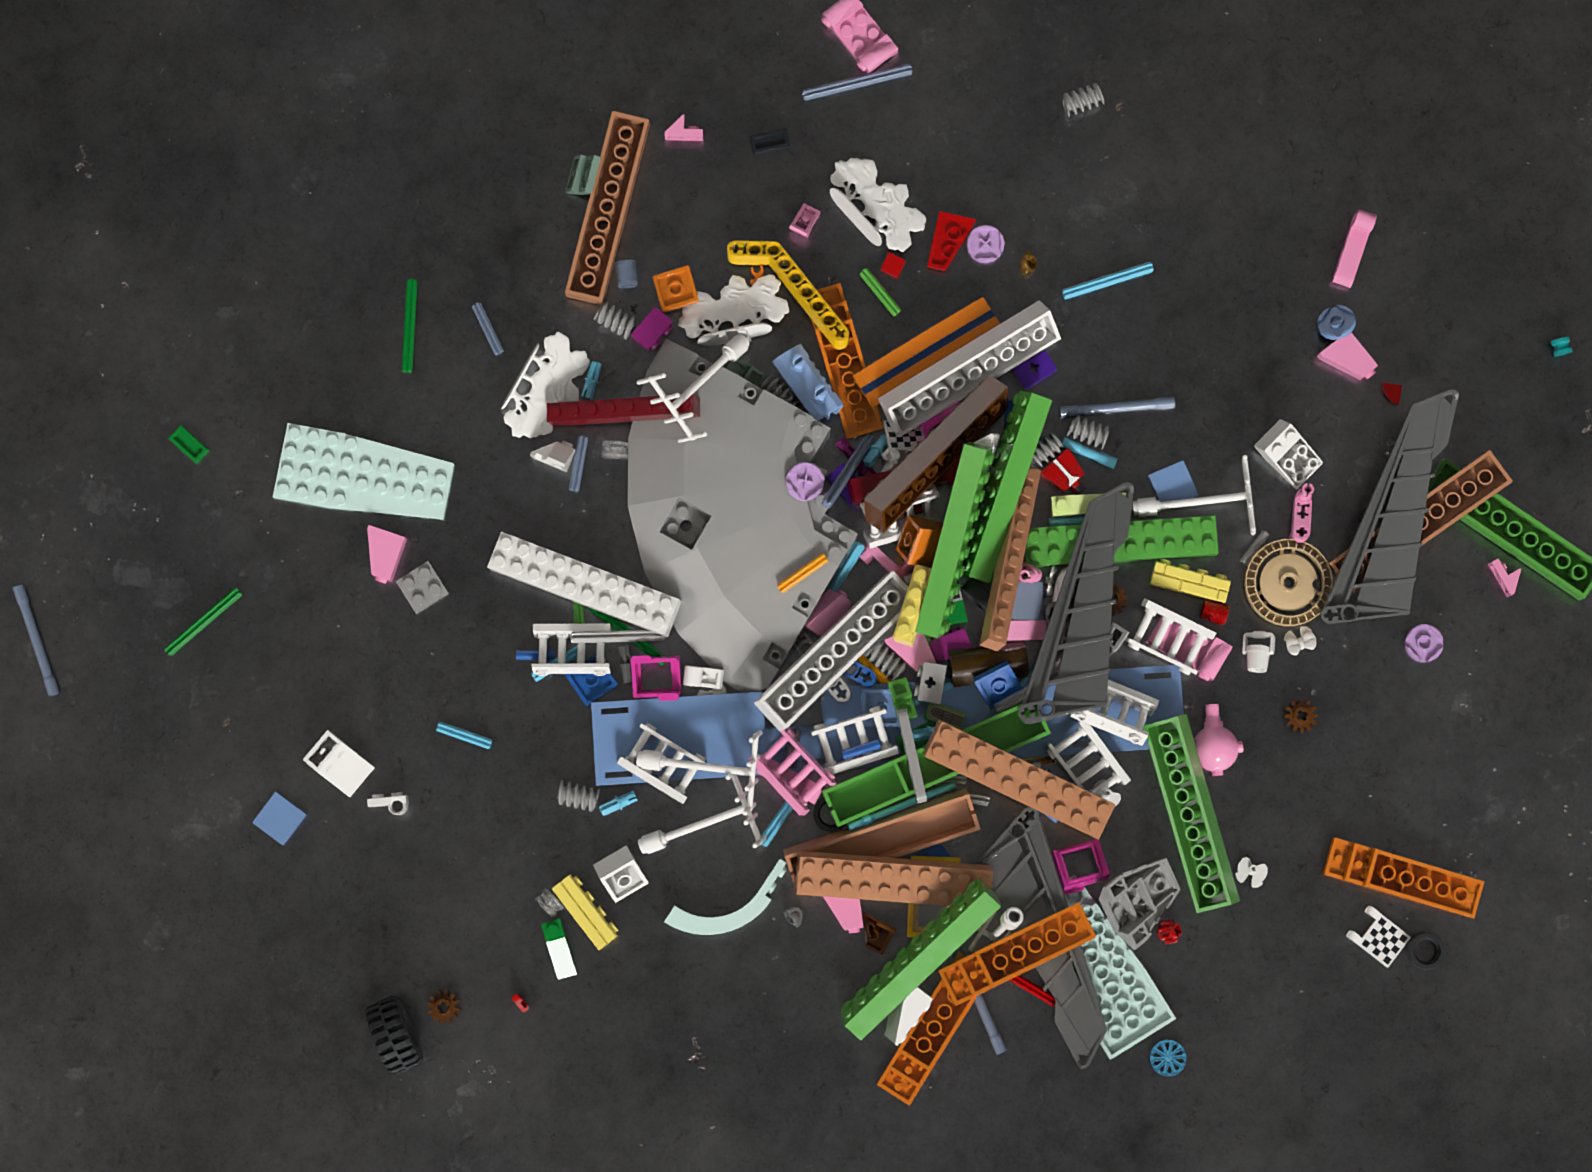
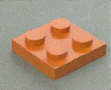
M689 265L652 276L663 313L700 302Z

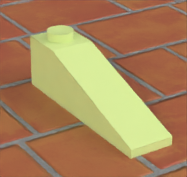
M1103 494L1051 497L1049 499L1051 518L1085 516L1089 502Z

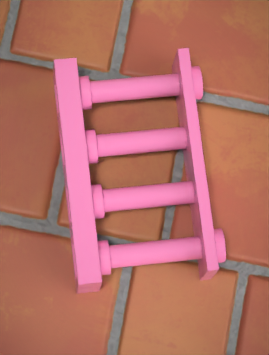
M788 727L780 731L783 735L763 755H760V759L756 761V769L799 815L805 816L810 811L806 807L808 805L807 802L826 783L830 786H835L837 782L834 780L835 776L828 769L825 770L795 738V732ZM789 741L795 747V750L776 769H772L768 765V760ZM802 755L808 764L789 783H784L781 779V774ZM815 769L821 778L802 797H797L794 793V788Z

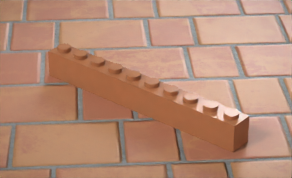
M1031 466L1029 467L995 566L980 640V646L998 651L1007 643L1041 470Z

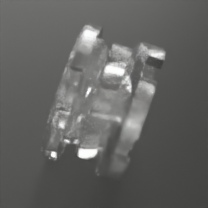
M602 441L603 451L601 452V457L626 460L628 458L626 449H628L629 444L621 441Z
M547 888L543 890L541 896L535 898L538 904L552 918L557 915V911L564 908V905Z

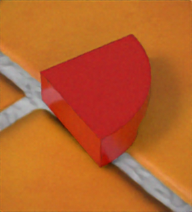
M1383 382L1382 391L1391 403L1399 405L1402 385Z
M520 993L511 997L522 1012L530 1009Z

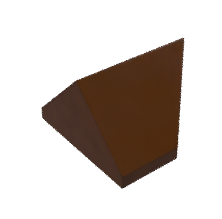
M861 911L866 940L865 947L883 955L896 928Z

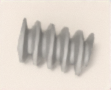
M1096 83L1092 84V89L1089 85H1086L1085 91L1082 88H1078L1077 93L1075 90H1071L1070 95L1068 93L1063 94L1062 103L1068 117H1070L1071 110L1076 115L1077 108L1084 112V106L1091 110L1092 103L1098 107L1099 101H1101L1104 105L1101 89Z
M606 301L597 311L594 320L598 318L599 324L605 321V328L611 326L612 332L618 329L617 335L621 336L624 333V339L627 340L636 326L634 323L635 317L633 316L628 320L627 312L622 316V309L615 312V305L608 308L609 301Z
M774 374L759 386V388L774 394L795 407L800 402L799 400L793 401L795 394L788 396L790 389L783 390L785 383L778 385L777 383L780 378L773 379Z
M1077 415L1071 422L1067 437L1071 433H1073V439L1080 435V442L1087 438L1088 445L1095 441V447L1101 443L1103 449L1109 434V426L1102 430V423L1095 427L1094 420L1087 424L1086 417L1080 421V415Z
M1053 432L1049 433L1050 438L1047 436L1043 437L1044 443L1040 440L1038 441V447H1036L1030 464L1031 467L1036 468V465L1042 468L1043 460L1049 463L1048 456L1055 459V451L1059 454L1062 453L1061 447L1063 445Z
M881 641L865 657L871 655L869 662L871 663L876 660L875 667L877 668L882 665L880 672L888 671L886 677L894 676L892 679L894 681L904 672L906 662L899 664L901 657L899 656L894 659L895 652L893 651L888 654L889 646L882 648L884 642Z
M561 780L557 797L559 805H563L566 800L568 807L573 803L574 808H578L581 804L582 810L589 806V811L592 812L597 805L600 789L594 793L593 787L586 791V785H583L582 789L579 790L577 783L574 788H571V782H568L565 787L563 780Z

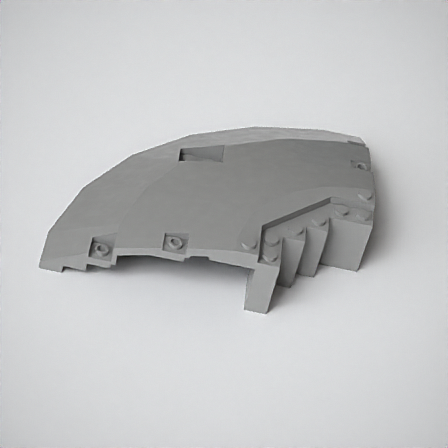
M666 339L649 366L645 378L665 373V378L656 380L666 395L682 394L713 364L698 354ZM704 365L705 370L699 371L698 367ZM721 367L693 393L700 398V417L683 419L693 434L707 432L706 437L678 443V438L687 436L678 421L667 424L664 423V419L632 422L628 437V510L644 573L654 590L682 601L673 623L678 634L711 668L724 670L723 681L727 685L741 693L762 692V689H768L824 590L845 555L849 553L856 542L858 534L827 516L831 508L822 506L823 498L827 494L826 492L822 491L816 498L810 501H800L792 497L786 488L785 478L788 471L794 465L800 462L816 465L814 462L830 437V428L801 409ZM647 382L642 386L640 397L659 396L652 384ZM750 390L754 391V396L752 397L747 395V392ZM816 465L821 470L825 482L827 477V471L821 468L820 466ZM684 521H689L692 524V528L687 532L681 529V524ZM824 553L829 561L786 592L782 593L778 589V583L818 555ZM803 601H807L809 603V606L807 608H803L801 606V603ZM775 652L779 654L777 660L772 658V654Z

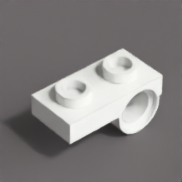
M685 665L683 685L722 689L724 670Z
M403 792L391 793V797H384V794L372 795V799H367L368 807L388 806L392 814L402 815L408 809L409 800L408 796H403ZM396 801H401L403 804V808L399 812H396L393 808Z

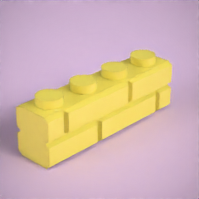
M1160 559V562L1156 561L1154 563L1149 585L1201 599H1209L1221 604L1226 602L1231 583L1230 580H1227V576L1221 574L1211 576L1208 575V571L1197 569V572L1189 570L1190 566L1179 564L1177 567L1171 565V561Z
M915 565L893 634L895 642L912 647L917 636L915 631L931 568Z
M570 874L554 886L552 890L597 949L601 950L618 936L616 934L618 929L612 921L608 923L604 918L606 916L604 910L600 906L596 907L593 904L595 899L591 893L583 891L580 887L583 885L581 880L577 876L573 877Z

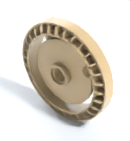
M1294 539L1276 540L1257 551L1247 566L1244 578L1245 594L1253 610L1266 621L1279 626H1297L1313 620L1320 614L1333 586L1330 566L1321 552L1311 544L1306 542L1298 544ZM1284 550H1290V554H1284ZM1279 551V556L1271 559L1263 568L1260 575L1261 590L1257 592L1256 574L1260 564L1268 555ZM1295 551L1310 558L1317 567L1321 579L1320 591L1313 588L1312 585L1313 581L1317 579L1313 566L1303 557L1295 555ZM1285 578H1290L1293 581L1291 588L1285 586ZM1262 594L1266 601L1262 602L1259 595ZM1315 595L1319 596L1316 602L1312 600ZM1269 603L1274 608L1282 611H1296L1308 604L1312 607L1302 614L1286 616L1273 612L1266 605Z

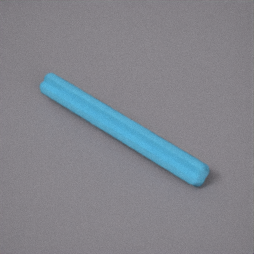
M1147 262L1064 288L1062 290L1064 299H1069L1151 273L1154 270L1151 262Z

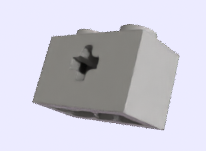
M923 662L922 666H918L917 677H920L919 685H915L914 696H917L918 701L941 704L946 665ZM929 677H932V681H934L935 684L931 685V687L928 688V685L925 684V680H928Z

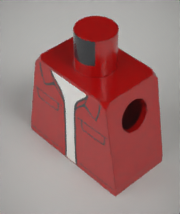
M1068 448L1040 473L1042 478L1062 493L1071 488L1076 495H1080L1086 489L1079 481L1085 473Z

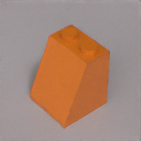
M908 515L895 550L907 564L932 566L943 523Z

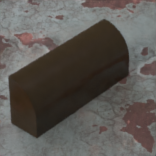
M1024 641L1006 643L998 651L986 647H976L948 652L950 679L953 687L975 685L974 677L1005 661H1008L1017 678L1029 677L1028 654Z

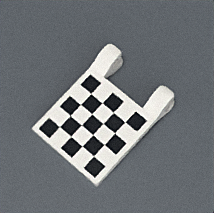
M883 420L890 463L897 465L899 463L898 459H900L899 452H912L920 441L923 442L925 440V436L918 426L900 437L891 428L888 420Z
M1367 906L1365 912L1375 919L1362 938L1351 930L1348 931L1346 937L1388 968L1411 937L1374 907Z

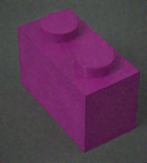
M654 307L630 336L648 353L651 350L655 351L661 344L659 340L664 335L668 336L673 330V321L657 307Z
M960 627L949 630L950 634L940 636L939 638L931 637L932 641H929L928 644L937 664L949 660V651L972 648L965 628L960 630Z

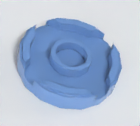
M1336 305L1332 309L1329 307L1320 314L1317 321L1318 329L1321 335L1327 339H1341L1353 331L1356 326V318L1353 311L1347 306Z

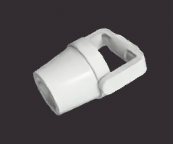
M1266 631L1245 633L1243 637V654H1247L1248 671L1256 673L1266 672L1269 656L1274 654L1275 650L1274 634ZM1248 638H1271L1270 647L1265 645H1248Z

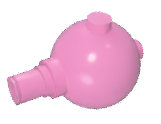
M1219 704L1205 705L1206 718L1205 722H1203L1204 729L1194 738L1201 766L1205 770L1211 771L1212 776L1223 775V770H1226L1235 762L1238 753H1243L1242 741H1237L1234 734L1223 727V721H1221L1219 716Z

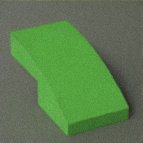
M907 678L888 682L896 716V710L906 708L909 719L917 718L918 714L912 700V692Z

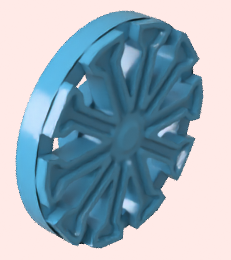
M1165 1039L1157 1042L1152 1047L1150 1063L1152 1068L1160 1075L1174 1076L1183 1070L1187 1056L1184 1048L1178 1042ZM1165 1043H1169L1168 1050L1165 1047ZM1159 1045L1162 1047L1163 1052L1157 1049ZM1173 1045H1177V1048L1172 1051ZM1180 1050L1182 1051V1055H1175ZM1157 1053L1160 1057H1154L1153 1054ZM1176 1059H1183V1062L1179 1063ZM1155 1061H1161L1158 1065L1154 1064ZM1173 1063L1179 1066L1178 1070H1175ZM1164 1065L1163 1071H1160L1159 1068ZM1168 1066H1170V1068H1171V1071H1172L1171 1073H1168V1072H1167V1071H1168Z

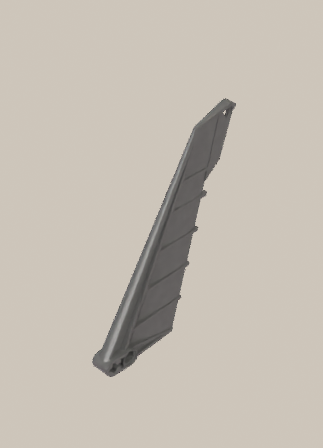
M1447 390L1412 404L1328 598L1320 612L1321 618L1325 623L1351 622L1408 615L1410 613L1414 581H1416L1415 573L1419 547L1423 544L1420 543L1424 513L1429 512V508L1425 509L1429 480L1435 477V474H1430L1432 460L1448 445L1459 397L1456 390ZM1452 395V403L1450 404L1444 397ZM1401 455H1403L1397 477L1393 479ZM1391 482H1395L1386 511L1380 514ZM1383 517L1374 548L1367 549L1378 518ZM1372 552L1363 583L1355 584L1365 553ZM1361 587L1356 605L1348 603L1352 589ZM1347 607L1354 609V615L1350 618L1345 617L1343 614L1344 609ZM1337 608H1340L1342 619H1338V615H1333L1332 619L1328 620V617L1324 616V614L1329 609H1331L1332 613L1338 612Z
M1129 482L1123 483L1089 502L1022 705L1018 710V715L1025 724L1038 723L1107 706L1108 673H1110V639L1113 638V634H1111L1112 605L1116 604V600H1112L1114 571L1119 570V566H1114L1115 552L1128 538L1134 487ZM1128 489V498L1121 491ZM1085 552V557H1084V561H1083L1082 570H1081V573L1078 574L1079 569H1080V565H1081V561H1082V557H1083V553ZM1079 579L1074 607L1069 609L1076 580ZM1072 614L1066 643L1060 645L1067 615ZM1064 649L1058 679L1050 680L1057 652ZM1056 685L1053 701L1045 700L1048 687ZM1044 706L1052 707V711L1049 714L1041 712ZM1035 708H1037V711L1040 716H1037L1036 713H1034L1036 712ZM1026 710H1029L1031 713L1029 718H1026L1024 715Z
M1027 807L976 862V864L990 865L994 871L992 890L996 893L1001 905L999 908L1001 914L1010 907H1016L1022 911L1023 921L1016 929L1012 930L1013 933L1051 916L1042 896L1045 891L1054 913L1069 907L1041 820V813L1031 807ZM1028 812H1035L1033 815L1035 817L1034 820L1030 819L1026 824L1020 821L1021 819L1025 821L1029 817ZM1017 824L1023 828V832L1019 836L1013 831ZM1024 837L1030 848V852L1026 857L1019 843V839ZM1032 856L1044 884L1041 890L1028 864V860ZM1080 945L1069 951L1071 954L1070 959L1066 952L1035 968L1046 984L1043 988L1044 992L1049 989L1056 1000L1054 1022L1078 1067L1084 1069L1090 1065L1107 1032V1027ZM1072 962H1074V965H1075V967H1076V970H1077V973H1078V975H1079V978H1080V980H1081L1082 985H1080V983H1079V980H1078V978H1077V976H1076V973H1075V971H1074V969H1073V966H1072V964H1071ZM1079 1055H1087L1088 1058L1085 1062H1082Z

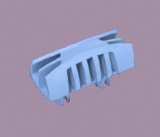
M802 345L794 346L778 356L772 363L807 413L817 421L823 417L828 420L830 413L832 412L837 415L844 404L837 394L831 390L830 384L825 382V377L820 375V370L815 368V363L810 361V356Z

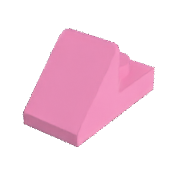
M683 114L665 131V140L703 141V129H699L697 126H689L688 129H685V116Z
M804 203L791 223L790 230L808 238L821 211Z
M1496 559L1488 563L1506 597L1513 595L1521 568L1507 574L1506 571L1508 569L1503 561Z

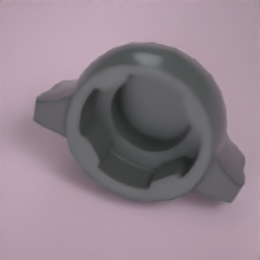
M792 906L784 911V916L788 922L798 928L803 919L802 910L798 906Z

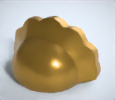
M1031 251L1025 252L1019 264L1021 273L1033 272L1038 266L1037 259L1032 255Z

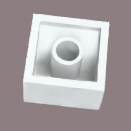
M627 846L593 865L601 882L615 903L648 884L645 875Z

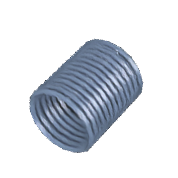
M635 260L617 261L615 267L618 287L630 288L637 286Z

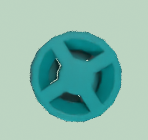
M1569 337L1550 341L1551 346L1554 347V357L1573 352L1569 346Z

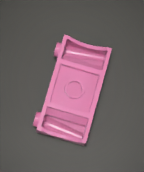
M839 0L822 13L821 20L827 28L830 27L857 60V65L863 72L865 71L867 74L872 73L884 61L898 53V47L887 34L885 35L863 8L860 0Z
M1162 615L1145 641L1149 644L1148 647H1151L1163 622ZM1173 621L1169 625L1157 652L1160 650L1168 655L1180 630L1178 628L1180 624ZM1190 629V632L1186 633L1174 659L1182 664L1185 663L1197 638L1195 636L1197 632ZM1214 637L1213 640L1207 638L1206 641H1203L1191 668L1198 671L1200 678L1209 681V679L1211 681L1214 680L1233 646L1217 637Z

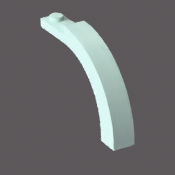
M780 859L755 897L736 912L719 917H702L690 914L674 906L664 922L681 931L700 935L721 934L740 928L757 917L772 899L767 897L766 894L767 892L769 894L773 892L777 885L774 883L778 876L782 878L788 869L785 867L786 862Z

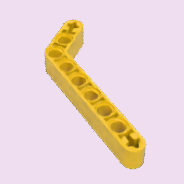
M736 240L728 244L727 258L730 263L735 265H769L832 346L836 349L847 347L849 343L848 329L778 242ZM771 252H776V253H778V254H776V255H771L770 253H771ZM793 280H799L798 283H794V282H792V281H793ZM803 294H810L811 296L805 297ZM814 308H821L822 310L816 311ZM825 322H832L833 324L827 325Z

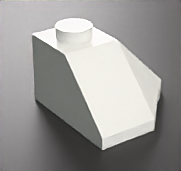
M562 441V443L554 442L532 451L530 456L567 472L575 455V449L572 448V444L566 441Z

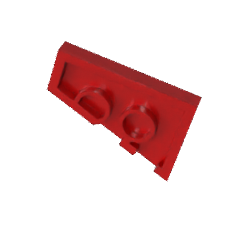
M939 211L927 268L946 271L975 224L976 219Z

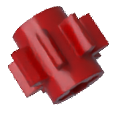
M1174 920L1161 922L1162 926H1159L1157 930L1159 939L1165 940V944L1178 942V938L1182 935L1180 925L1178 923L1174 924Z

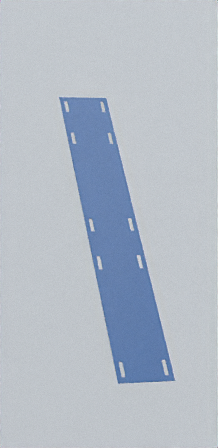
M1179 666L1110 669L1108 680L1159 700L1156 710L1152 716L1147 715L1144 725L1184 714ZM1171 672V678H1144V674ZM1030 678L1022 685L1023 688L1028 686ZM925 681V684H927L928 687H930L931 685H934L935 682ZM908 682L912 695L914 694L915 685H919V682ZM875 684L872 687H865L863 685L847 686L851 692V697L846 703L837 702L826 689L821 694H825V700H821L823 723L827 726L862 715L861 689H889L888 684ZM976 684L953 687L942 693V705L966 713L960 730L1000 714L995 708L990 710ZM1056 685L1048 687L1045 700L1053 701ZM839 687L831 688L832 691L834 689L838 691V698H846V690L842 691ZM762 692L679 697L677 700L660 701L656 698L591 703L596 786L646 782L633 773L632 777L605 778V772L628 771L618 765L617 762L620 757L625 759L633 750L644 732L639 727L641 723L643 725H646V723L651 724L657 728L656 733L695 756L698 753L706 758L705 763L750 768L747 766L748 758L752 752V743L749 742V738L754 733H757L759 730L763 732L758 738L757 754L763 755L783 734L777 728L765 729L764 714L754 704L762 695ZM1111 700L1107 716L1118 719L1122 704ZM928 702L915 706L918 715L917 718L909 719L911 730L928 722V720L923 719ZM1044 706L1041 712L1049 714L1052 711V707ZM628 707V713L601 715V709ZM1129 707L1125 723L1136 727L1140 712ZM1101 708L1092 709V710H1095V711H1097V712H1100V709H1101ZM1071 714L1047 720L1046 723L1051 734L1008 753L1019 758L1049 756L1046 752L1048 750L1046 744L1051 743L1053 747L1058 745L1078 730V720L1070 717ZM930 721L932 727H935L936 723ZM855 723L844 726L850 747L860 745L861 742ZM815 725L789 727L801 731L800 744L814 759L825 758L818 734L812 736L810 730H814L813 726ZM1091 725L1110 752L1150 749L1147 739L1143 746ZM900 727L885 728L889 743L896 745L898 752L902 753L895 738L901 736ZM865 728L868 741L878 739L881 746L877 728ZM837 729L825 732L833 759L836 760V763L844 761L841 753L843 749ZM650 735L641 751H655L661 740ZM1086 735L1084 737L1081 736L1075 742L1090 740ZM788 741L771 759L780 764L786 759L787 750L785 747L788 746ZM1072 743L1058 754H1078L1086 747L1073 748ZM667 745L663 751V756L673 759L677 750ZM685 755L681 759L686 761H693ZM800 755L797 759V768L789 769L796 773L800 772L806 766L802 765V760L805 758ZM877 760L851 769L879 767L892 760ZM668 766L662 767L661 771L651 770L653 771L651 775L658 779L659 776L663 775ZM676 767L668 781L682 780L689 769ZM697 770L692 779L726 777L729 773Z

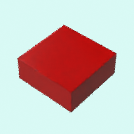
M889 252L880 271L898 279L906 260Z

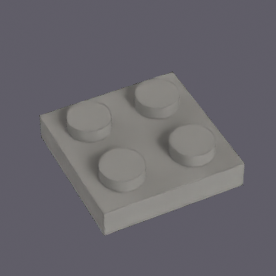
M429 561L396 581L416 614L449 594Z

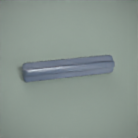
M481 302L473 304V311L494 354L499 355L503 353L504 349Z
M580 435L577 439L569 483L570 491L578 492L580 488L588 444V437Z

